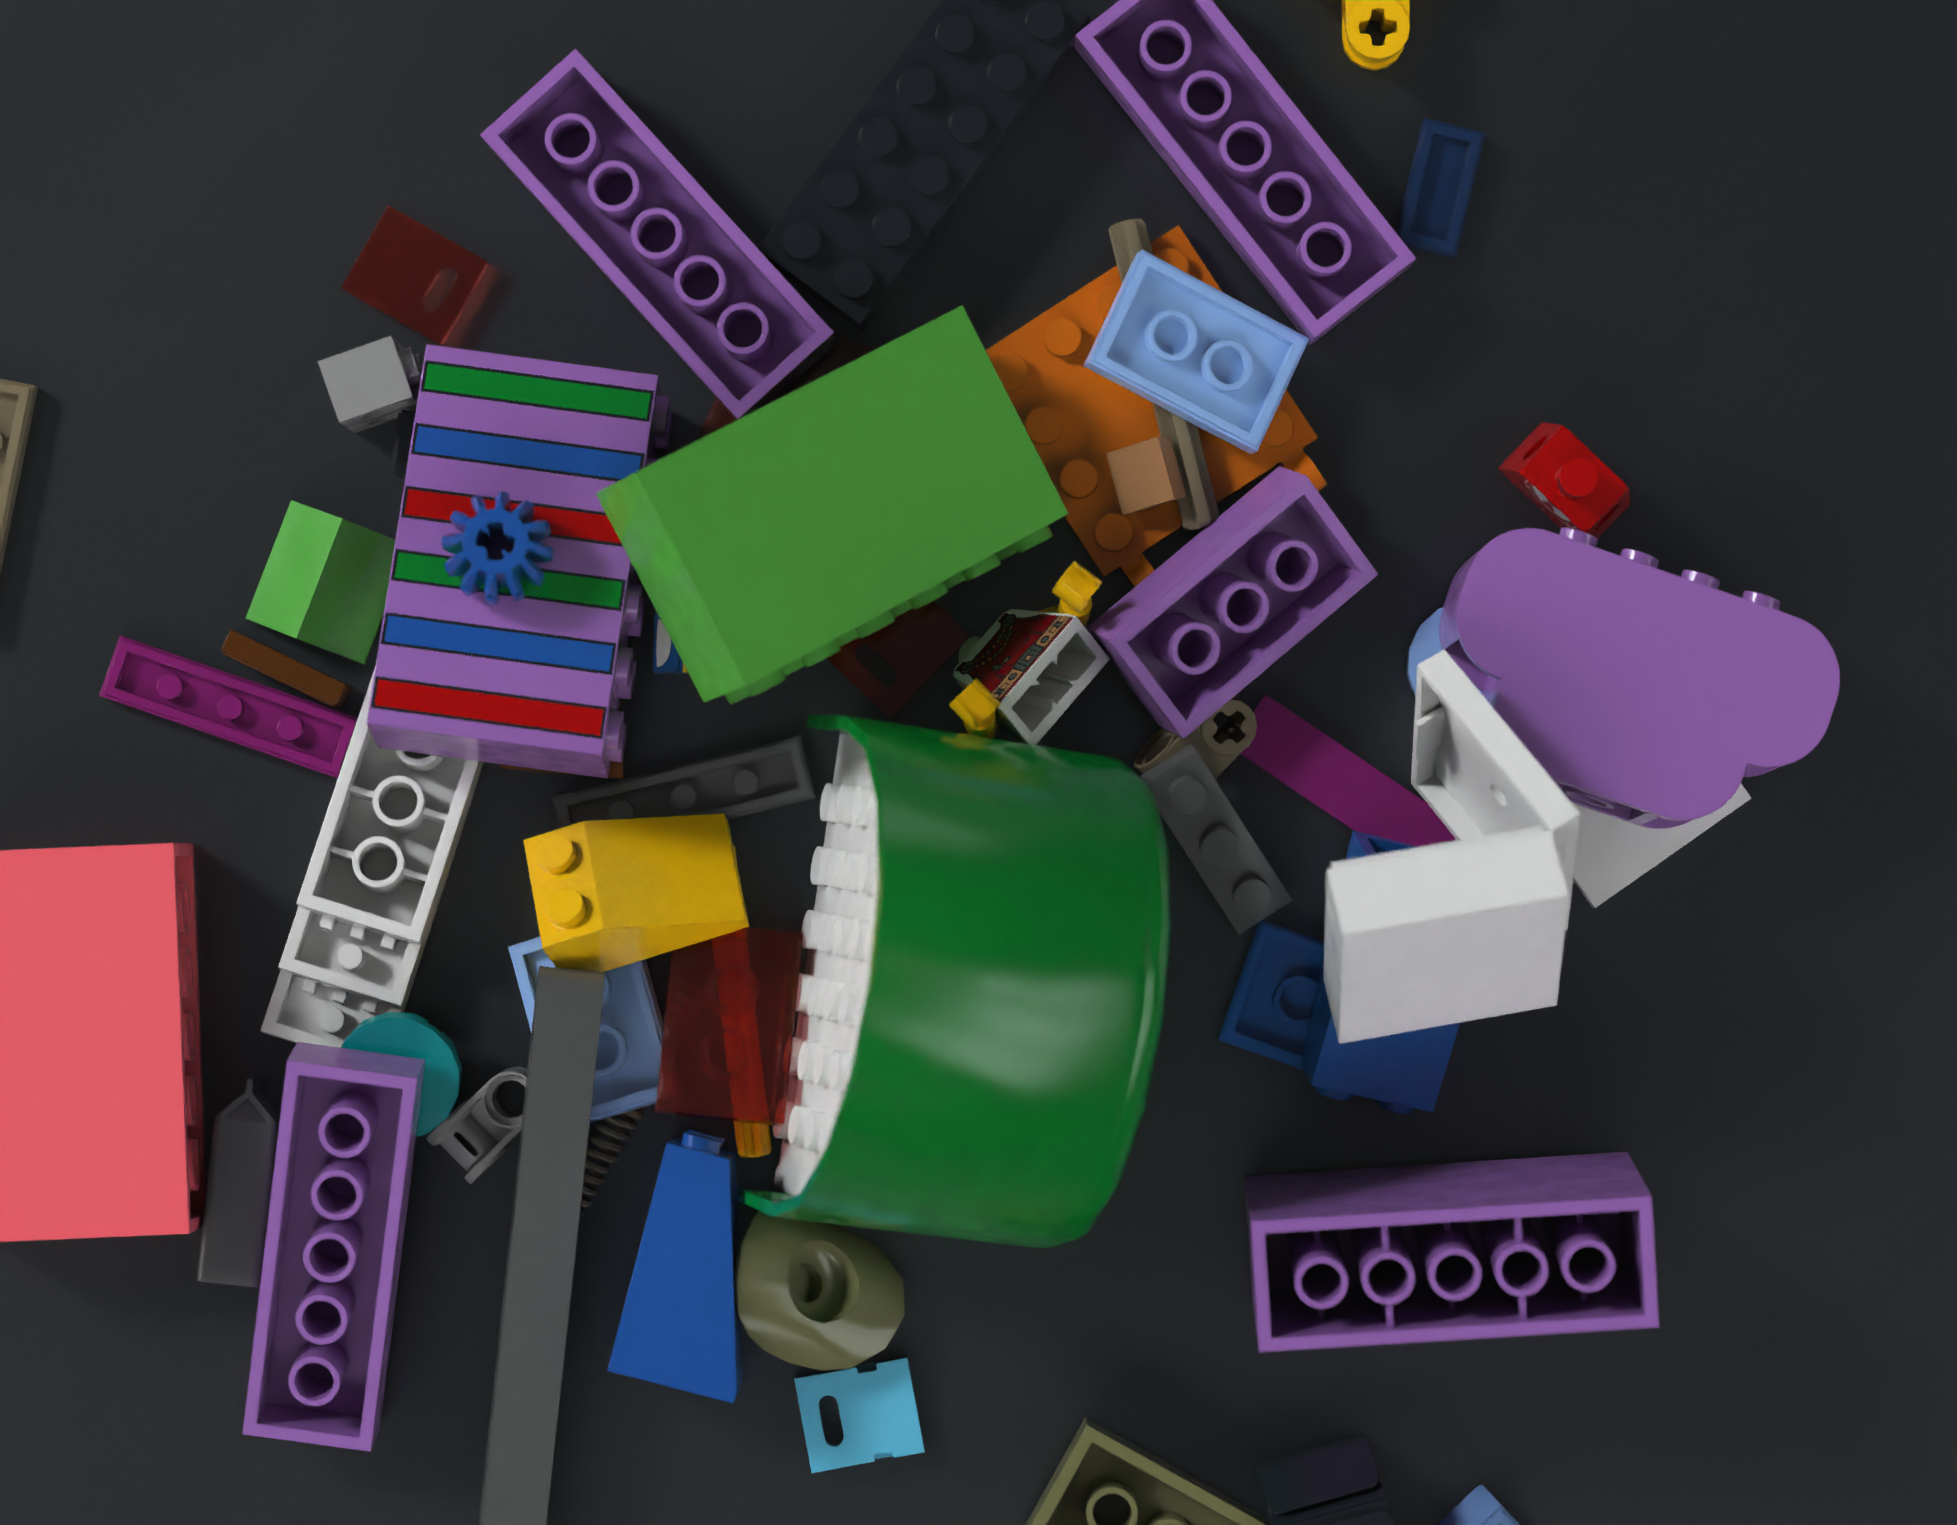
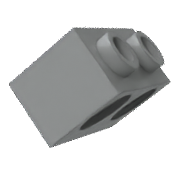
M392 336L318 361L338 421L352 432L357 433L397 419L398 412L401 413V410L416 411L423 362L419 353L415 354L412 347L405 348Z

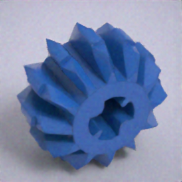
M499 492L495 500V509L489 510L486 508L484 499L480 495H475L471 498V504L476 515L471 519L463 512L454 511L450 519L454 527L461 533L447 534L441 538L442 548L456 554L445 562L446 572L448 576L465 574L460 588L462 593L468 597L476 593L485 584V599L489 605H496L498 603L500 587L507 586L511 597L516 602L521 601L525 596L519 581L525 578L530 583L541 586L545 581V576L534 563H547L554 559L553 548L545 543H540L551 533L550 526L546 520L530 522L535 508L533 503L528 500L520 503L511 513V502L507 492ZM506 537L509 549L513 551L509 554L507 551L502 550L503 559L490 560L486 548L483 547L484 544L487 543L493 547L492 538Z

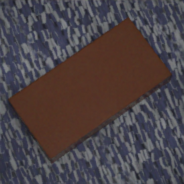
M230 629L221 648L224 651V655L332 707H344L354 688L343 681Z

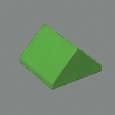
M291 500L245 619L366 665L383 621L395 539Z

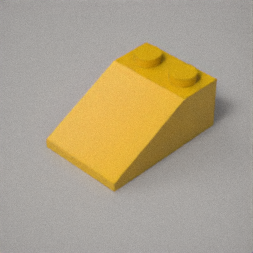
M725 814L582 821L523 840L542 948L556 968L606 972L749 927L729 823Z

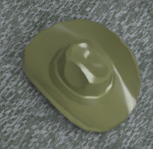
M758 1211L749 1219L738 1246L734 1271V1289L737 1313L748 1336L764 1351L788 1363L821 1371L851 1369L886 1349L905 1316L903 1278L880 1248L857 1233L837 1224L772 1217L761 1211Z

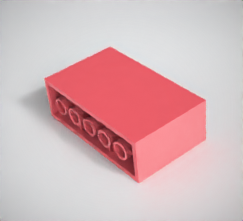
M193 843L0 850V1242L190 1234L201 1229L207 1175Z

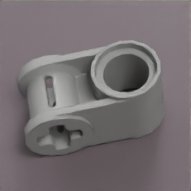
M519 1066L507 1068L491 1078L469 1101L466 1099L426 1138L432 1146L440 1144L466 1171L464 1179L470 1185L511 1146L510 1142L521 1133L523 1113L513 1114L506 1111L499 1102L498 1094L504 1081H517L526 1087L527 1068Z

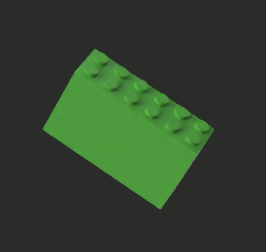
M963 306L918 327L596 493L703 702L725 695L730 705L750 695L753 697L786 680V675L804 666L809 667L837 653L841 650L840 646L858 637L868 636L895 621L894 617L912 608L913 610L920 608L948 593L947 589L965 580H972L999 566L1001 560L1017 552H1024L1053 536L1048 525L1069 514Z

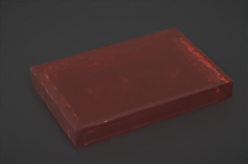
M747 927L671 951L654 1113L773 1126L784 1125L803 933Z

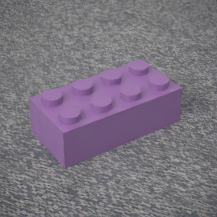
M1279 466L1086 629L1110 658L1109 661L1160 727L1184 739L1374 579L1378 573L1306 475Z

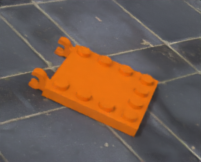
M1179 225L1150 243L1154 256L1222 292ZM1116 265L985 351L1069 513L1064 516L1065 520L1103 578L1120 568L1132 588H1134L1155 571L1142 553L1181 529L1183 524L1177 500L1134 514L1122 515L1106 453L1160 436L1152 402L1083 366L1122 285ZM1287 390L1282 397L1258 451L1253 454H1249L1197 426L1217 505L1279 464L1281 467L1306 475L1318 492L1327 485L1315 464L1303 450L1315 442L1318 437Z

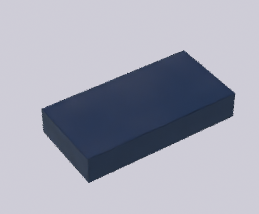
M1424 118L1422 120L1395 231L1408 248L1452 259L1456 257L1486 133Z

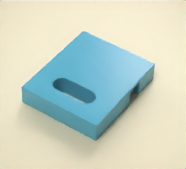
M908 1356L860 1364L851 1369L828 1370L794 1378L811 1473L875 1462V1459L893 1456V1458L925 1452ZM828 1395L833 1396L837 1400L844 1438L837 1444L830 1443L826 1439L819 1401L822 1397Z

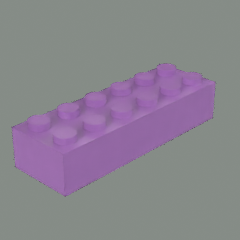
M1119 0L1075 35L1074 47L1297 330L1309 338V345H1312L1413 264L1416 259L1413 253L1212 0Z
M576 48L480 134L491 150L736 420L772 403L839 343L830 327Z
M303 1042L296 1043L287 1059L242 1432L244 1435L369 1452L372 1450L381 1423L426 1059Z

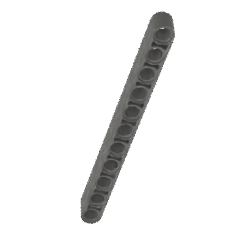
M539 966L479 1525H546L603 1004L604 972Z

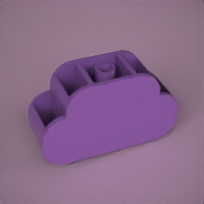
M1562 527L1559 534L1536 528H1522L1503 533L1470 557L1460 567L1451 582L1439 624V638L1442 650H1446L1475 687L1482 691L1481 694L1571 803L1646 828L1666 829L1677 827L1720 809L1735 794L1743 778L1763 775L1803 758L1817 746L1828 728L1840 688V670L1835 652L1828 640L1817 628L1803 619L1779 611L1781 602L1770 596L1753 591H1744L1741 598L1718 590L1720 581L1712 576L1692 570H1683L1681 577L1657 569L1659 560L1651 555L1632 549H1622L1619 556L1596 548L1598 542L1596 537L1566 527Z

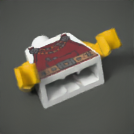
M1074 561L1067 568L1052 589V593L1060 598L1059 605L1038 611L1010 609L996 620L983 637H970L960 647L958 654L959 664L954 669L953 678L963 691L949 706L964 721L965 730L968 735L993 739L998 734L1000 727L1021 743L1036 745L1110 660L1086 629L1092 608L1091 596L1100 587L1102 581L1078 562Z

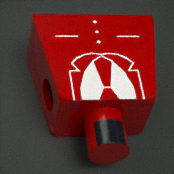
M1541 422L1497 468L1560 529L1562 527L1576 529L1598 539L1630 505V489L1563 425Z

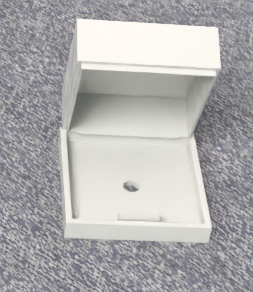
M1445 649L1417 665L1411 784L1457 841L1331 862V868L1327 869L1323 980L1339 1044L1557 1005L1565 930L1568 929L1581 814Z

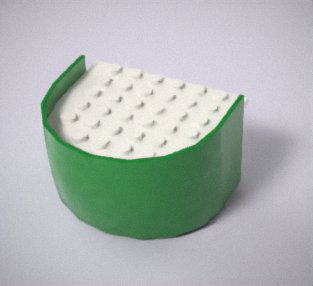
M808 714L806 727L849 734H840L833 784L826 783L820 801V819L827 821L824 845L823 847H816L810 871L811 883L818 886L814 910H807L802 924L801 943L803 948H808L805 974L798 973L792 992V1008L794 1011L799 1012L796 1035L795 1037L790 1036L787 1039L783 1053V1073L790 1075L786 1100L778 1102L773 1121L774 1137L780 1139L773 1187L785 1193L738 1187L736 1200L772 1217L1035 1248H1052L1087 1234L1120 1182L1145 1108L1163 1017L1171 929L1168 847L1152 788L1127 764L1112 757L850 716Z

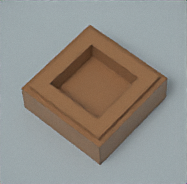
M1170 435L1155 437L1106 453L1122 515L1134 514L1186 497Z

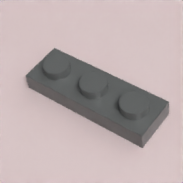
M1192 743L1139 776L1152 788L1159 813L1238 934L1243 933L1293 901Z

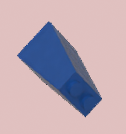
M1353 830L1346 860L1417 848V846ZM1323 961L1301 1063L1310 1086H1314V1089L1321 1095L1335 1100L1347 1101L1351 1099L1352 1095L1374 1099L1380 1107L1396 1113L1409 1114L1413 1108L1433 1112L1460 1023L1339 1044L1323 980Z
M688 1129L687 1132H684L683 1138L674 1136L666 1143L607 1371L734 1403L743 1379L741 1319L737 1313L734 1289V1271L739 1246L736 1200V1152L722 1149L724 1137L695 1129Z

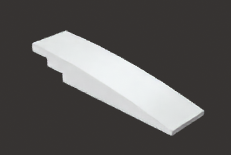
M375 669L296 902L298 909L278 966L280 973L260 1030L264 1034L293 1043L303 1042L341 1048L345 1038L365 1019L386 1012L404 1013L484 763L481 761L379 748L367 725Z

